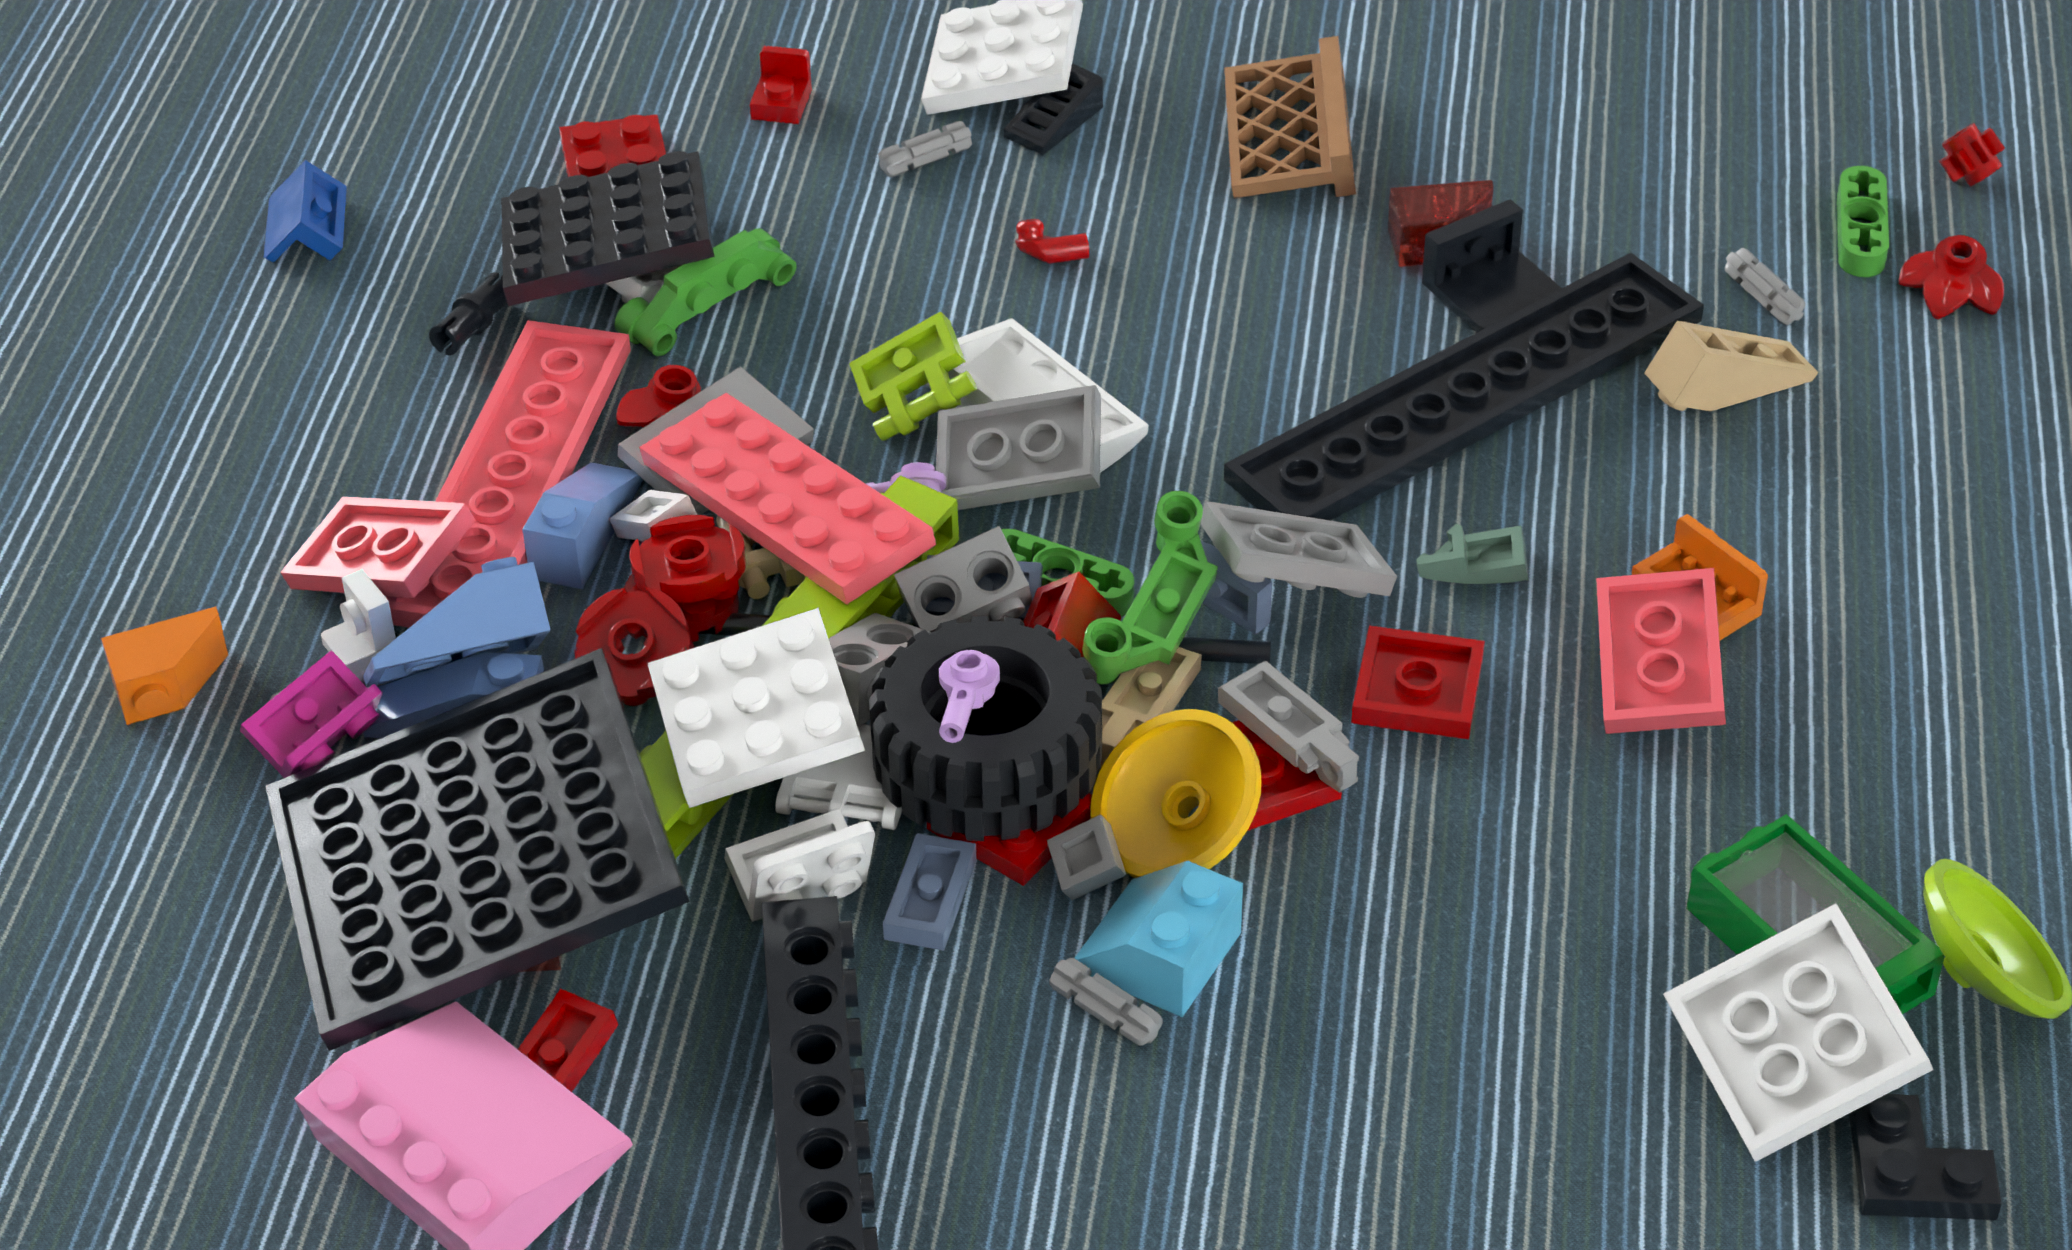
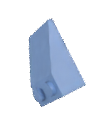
M507 557L481 565L482 573L471 577L372 657L363 675L365 686L370 687L373 684L379 685L396 681L482 652L517 654L537 649L551 629L534 562L518 565L516 557Z

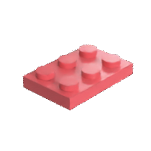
M342 497L280 573L291 589L344 593L342 577L363 569L384 596L414 598L428 585L429 578L448 554L458 547L460 539L475 522V518L466 503Z
M1714 568L1596 578L1603 717L1606 734L1726 725Z

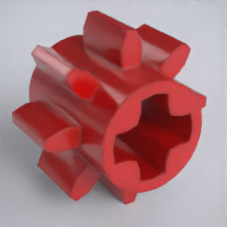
M1973 123L1942 143L1948 155L1939 162L1953 182L1963 177L1969 187L2002 167L1996 155L2003 151L2005 147L1991 127L1981 133L1976 124Z

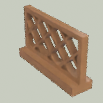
M1338 36L1320 38V53L1224 68L1231 187L1234 198L1333 183L1336 197L1356 194L1345 77ZM1312 72L1300 83L1289 79L1292 75ZM1250 81L1260 82L1251 90L1237 85V83ZM1275 89L1286 93L1277 101L1266 97ZM1301 99L1311 103L1303 112L1291 108ZM1252 107L1263 111L1253 120L1242 116ZM1277 118L1289 122L1279 131L1267 127ZM1303 129L1315 133L1305 142L1293 138ZM1254 136L1265 141L1255 150L1244 146ZM1279 148L1291 152L1281 161L1269 157ZM1306 159L1321 165V167L1303 170L1296 168ZM1255 167L1267 171L1262 176L1243 178Z

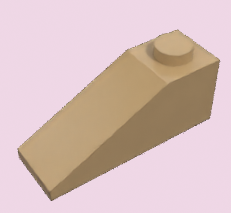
M1676 321L1644 374L1659 389V398L1668 406L1680 411H1685L1687 408L1714 411L1811 382L1817 376L1818 371L1789 341Z

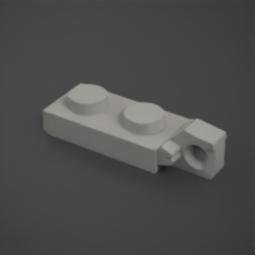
M1263 661L1218 687V703L1293 766L1299 767L1301 771L1307 774L1315 770L1321 781L1339 793L1358 782L1357 761H1359V756L1349 748L1348 744L1350 742L1342 733V722L1267 661Z

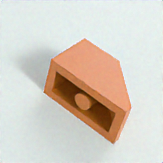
M216 606L101 638L126 725L185 709L228 656Z

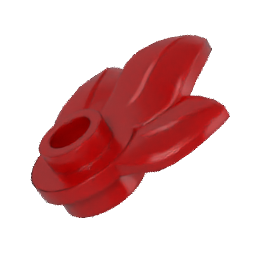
M1964 235L1949 236L1941 240L1935 250L1911 256L1904 262L1898 284L1905 287L1923 288L1925 303L1932 316L1937 320L1951 314L1967 303L1968 300L1981 311L1995 315L2000 309L2004 298L2002 277L1986 264L1987 253L1985 248L1976 239Z
M681 365L661 367L655 372L647 387L631 390L623 396L617 407V423L621 426L646 427L701 392V386L697 381L696 375L690 369Z

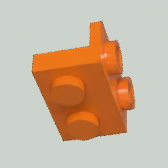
M1689 514L1677 519L1673 543L1637 563L1632 568V575L1714 568L1720 640L1762 615L1768 580L1767 572L1755 561L1747 558L1721 539L1713 530L1705 527Z

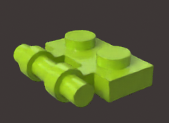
M941 311L849 363L864 405L873 414L886 406L890 414L873 422L874 429L882 441L898 433L905 436L919 428V421L941 409L946 410L961 405V398L977 390L976 383L968 371L952 379L949 378L947 372L966 361L952 324ZM929 383L931 391L908 403L906 395Z

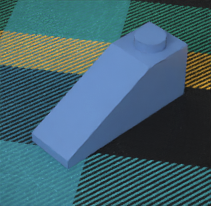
M591 462L545 491L522 529L527 563L534 562L538 581L583 589L615 532L609 518L631 503L643 478L633 470Z
M482 652L377 686L383 692L378 708L375 709L380 716L363 733L364 737H386L544 672L542 655Z

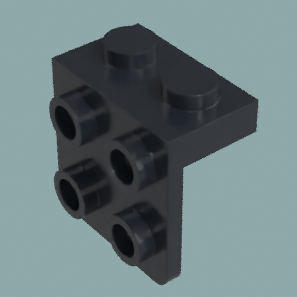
M1511 199L1428 232L1425 235L1422 284L1476 333L1561 289L1558 284L1519 251L1523 209Z

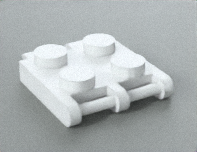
M862 724L858 727L865 751L783 777L776 798V813L789 815L791 810L795 809L825 814L840 809L843 817L882 822V828L895 830L902 807L897 808L888 800L882 792V784L876 780L873 769L871 725Z

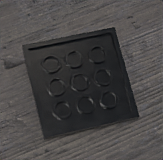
M674 151L661 156L658 161L638 166L634 163H624L613 167L608 173L592 177L574 175L563 179L558 185L542 189L524 187L515 190L508 197L501 198L503 290L508 306L715 257L704 171L698 151L688 154L683 151Z

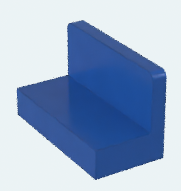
M305 160L269 198L264 258L274 263L298 240L323 257L331 260L343 248L347 186Z

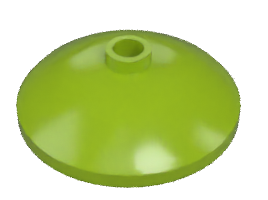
M1940 859L1926 871L1923 895L1930 928L1937 945L1945 956L1943 965L1946 971L1959 985L1967 989L1972 986L1977 992L1993 1003L2034 1018L2055 1019L2071 1007L2072 989L2059 960L2035 926L2006 895L1973 869L1951 859Z

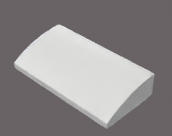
M1011 318L957 338L966 362L947 372L949 378L952 379L968 371L977 386V390L960 399L961 405L958 407L1096 385L1101 394L1100 473L1122 458L1148 434L1149 425L1014 319Z

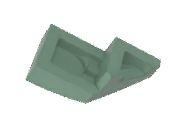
M1456 523L1446 532L1448 541L1433 555L1423 553L1416 559L1419 576L1431 580L1462 584H1496L1529 580L1525 539L1521 525L1466 534L1464 536L1463 527Z

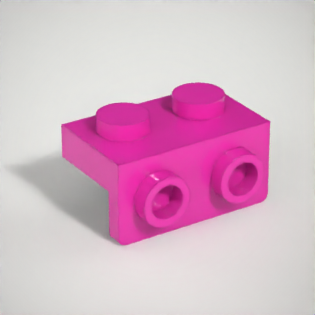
M331 650L243 722L240 732L283 778H286L331 759L335 752L330 747L347 733L352 739L364 733L380 716L375 709L378 708L383 692L375 684L367 688Z

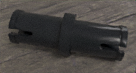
M490 273L485 278V281L472 293L462 294L453 303L452 312L439 324L430 329L429 339L437 351L441 353L452 342L445 350V355H454L460 349V346L473 334L483 333L492 324L493 315L507 303L503 290V276L493 285L499 278V273Z

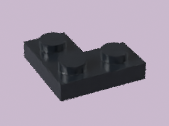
M1886 1094L1849 1113L1862 1215L1976 1220L1998 1219L2002 1203L1993 1150L1926 1148L1918 1095Z

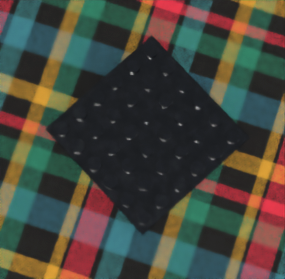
M602 648L266 785L318 1030L329 1051L690 902L616 682Z

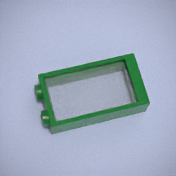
M1787 814L1764 827H1754L1740 841L1719 853L1712 852L1705 855L1693 867L1686 909L1736 955L1837 904L1902 1014L1936 994L1945 957L1940 948Z

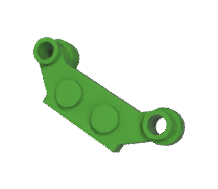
M761 228L751 230L750 232L743 230L713 247L715 257L684 264L664 275V284L650 303L641 297H636L626 302L616 315L615 329L619 333L629 334L631 343H640L655 356H663L676 343L677 333L675 329L678 325L697 314L706 312L711 306L735 292L747 288L758 279L769 280L776 286L785 285L794 276L797 264L780 250L779 242Z
M1171 491L1159 499L1154 524L1158 531L1156 545L1161 553L1123 621L1121 622L1109 617L1099 618L1091 622L1086 628L1082 651L1085 659L1091 664L1097 674V684H1110L1118 678L1119 674L1158 660L1169 665L1216 579L1218 566L1207 561L1198 535L1203 515L1202 504L1194 495L1188 492Z

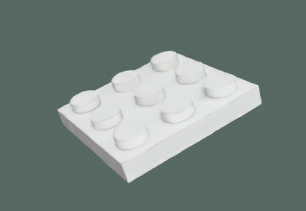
M1000 0L993 5L972 9L961 7L949 13L941 14L921 97L927 115L1067 90L1082 13V0Z
M819 608L647 663L682 790L689 808L865 751Z
M1837 904L1818 912L1663 994L1755 1162L1933 1070L1929 1058Z

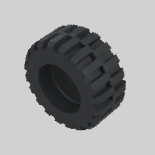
M972 616L971 622L957 624L956 619L946 621L938 625L937 631L928 633L926 630H923L912 636L907 641V648L899 646L885 661V666L878 671L873 681L869 706L873 769L876 780L882 784V792L888 800L897 808L902 807V813L920 826L924 822L930 823L931 829L935 833L951 837L953 832L965 834V838L969 841H984V836L1000 835L1001 841L1014 839L1020 836V831L1029 828L1035 833L1049 827L1053 823L1054 816L1057 815L1060 818H1064L1079 805V798L1083 799L1089 794L1096 782V773L1101 768L1102 760L1101 687L1097 684V674L1091 664L1084 657H1081V652L1065 638L1057 641L1056 635L1050 629L1038 624L1034 628L1026 627L1021 619L1005 617L1004 622L989 621V616ZM964 650H976L995 659L1000 669V681L995 687V693L989 700L984 702L983 707L972 709L968 721L997 719L1013 722L1023 727L999 735L977 736L964 734L962 740L956 743L945 741L939 733L948 704L946 691L939 682V668L942 663L954 654Z

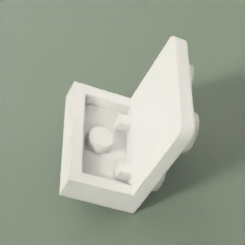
M840 809L728 847L725 849L724 859L753 922L763 918L762 902L819 898L826 895L828 897L837 896L838 899L856 891L867 879L875 832L869 821L847 826Z

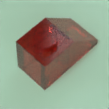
M1492 180L1390 188L1388 232L1398 266L1423 265L1426 233L1492 207L1494 189Z

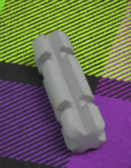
M956 121L943 126V132L941 133L939 129H935L902 141L901 148H899L898 144L883 148L878 153L880 168L888 177H895L907 172V166H910L911 169H916L948 157V151L950 150L952 154L967 150L972 145L970 129L966 127L963 121Z
M1741 248L1736 253L1731 252L1726 257L1728 262L1725 266L1726 273L1737 283H1741V287L1765 309L1769 310L1782 324L1789 325L1794 320L1799 321L1803 317L1804 313L1802 311L1806 305L1805 301L1796 292L1789 289V286L1766 265L1759 262L1758 258L1748 249Z
M1075 958L1060 960L1056 964L1054 972L1049 979L1053 990L1068 1000L1072 995L1075 996L1074 1003L1114 1030L1120 1026V1033L1137 1045L1143 1046L1155 1040L1163 1023L1158 1012L1144 1003L1137 1007V999L1098 973L1091 977L1090 968Z

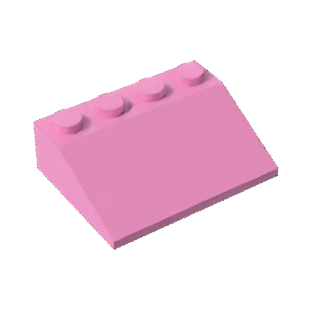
M457 1001L342 1054L294 1098L316 1140L447 1250H525L633 1146L631 1139Z

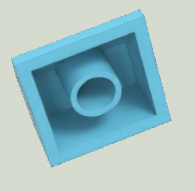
M1184 861L1132 879L1075 956V959L1090 968L1091 977L1098 973L1133 997L1183 1017L1241 934L1243 883L1190 861Z

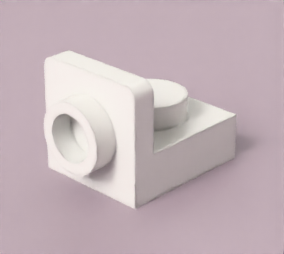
M648 490L610 517L609 520L618 538L632 540L638 538L639 541H645L651 537L650 527L658 522L678 516L697 515L687 494Z
M363 569L342 577L346 602L340 604V610L345 622L321 633L324 647L328 652L332 650L344 664L379 651L396 639L389 601Z

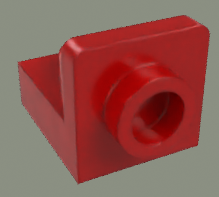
M763 46L760 52L761 77L750 101L751 120L799 124L812 91L810 54L805 49Z

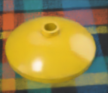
M1184 709L1158 715L1142 723L1127 734L1105 760L1093 788L1090 807L1091 819L1102 815L1111 824L1125 872L1134 878L1184 861H1190L1210 869L1223 860L1238 845L1254 819L1259 804L1262 784L1257 754L1247 737L1233 723L1218 714L1198 709ZM1198 806L1197 810L1188 817L1191 810Z

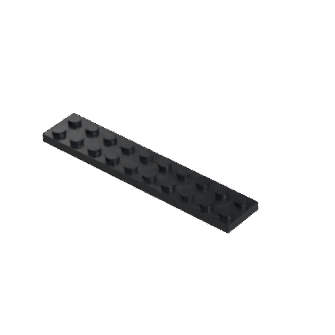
M1629 253L1225 463L1224 481L1259 510L1331 521L1664 342L1676 321L1693 324L1701 322L1704 304L1637 256Z

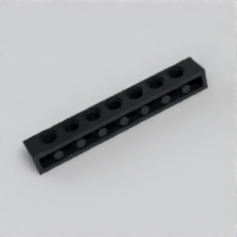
M837 896L762 902L782 1250H878L877 1227H863L862 1214L875 1213L872 1172L859 1173L858 1160L871 1159L868 1119H854V1108L867 1107L864 1068H850V1057L863 1056L860 1017L847 1018L846 1008L859 1007L856 968L843 969L842 959L855 958L852 921L839 922Z

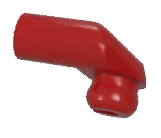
M1039 219L1022 220L1016 225L1018 239L1015 242L1018 249L1045 263H1059L1089 258V242L1086 233L1059 237L1044 236V225Z

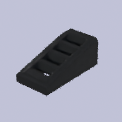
M1072 63L1067 90L1032 96L1004 128V137L1044 155L1103 108L1102 78ZM1036 124L1046 130L1042 131L1033 126Z

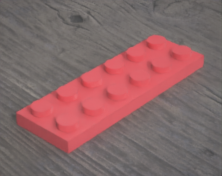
M724 393L720 397L707 402L701 409L674 426L664 429L658 436L639 447L644 465L845 604H849L936 545L931 526L728 393Z

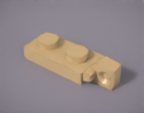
M1178 647L1169 665L1158 660L1121 673L1102 700L1101 768L1116 745L1133 729L1153 717L1174 710L1201 670V654Z

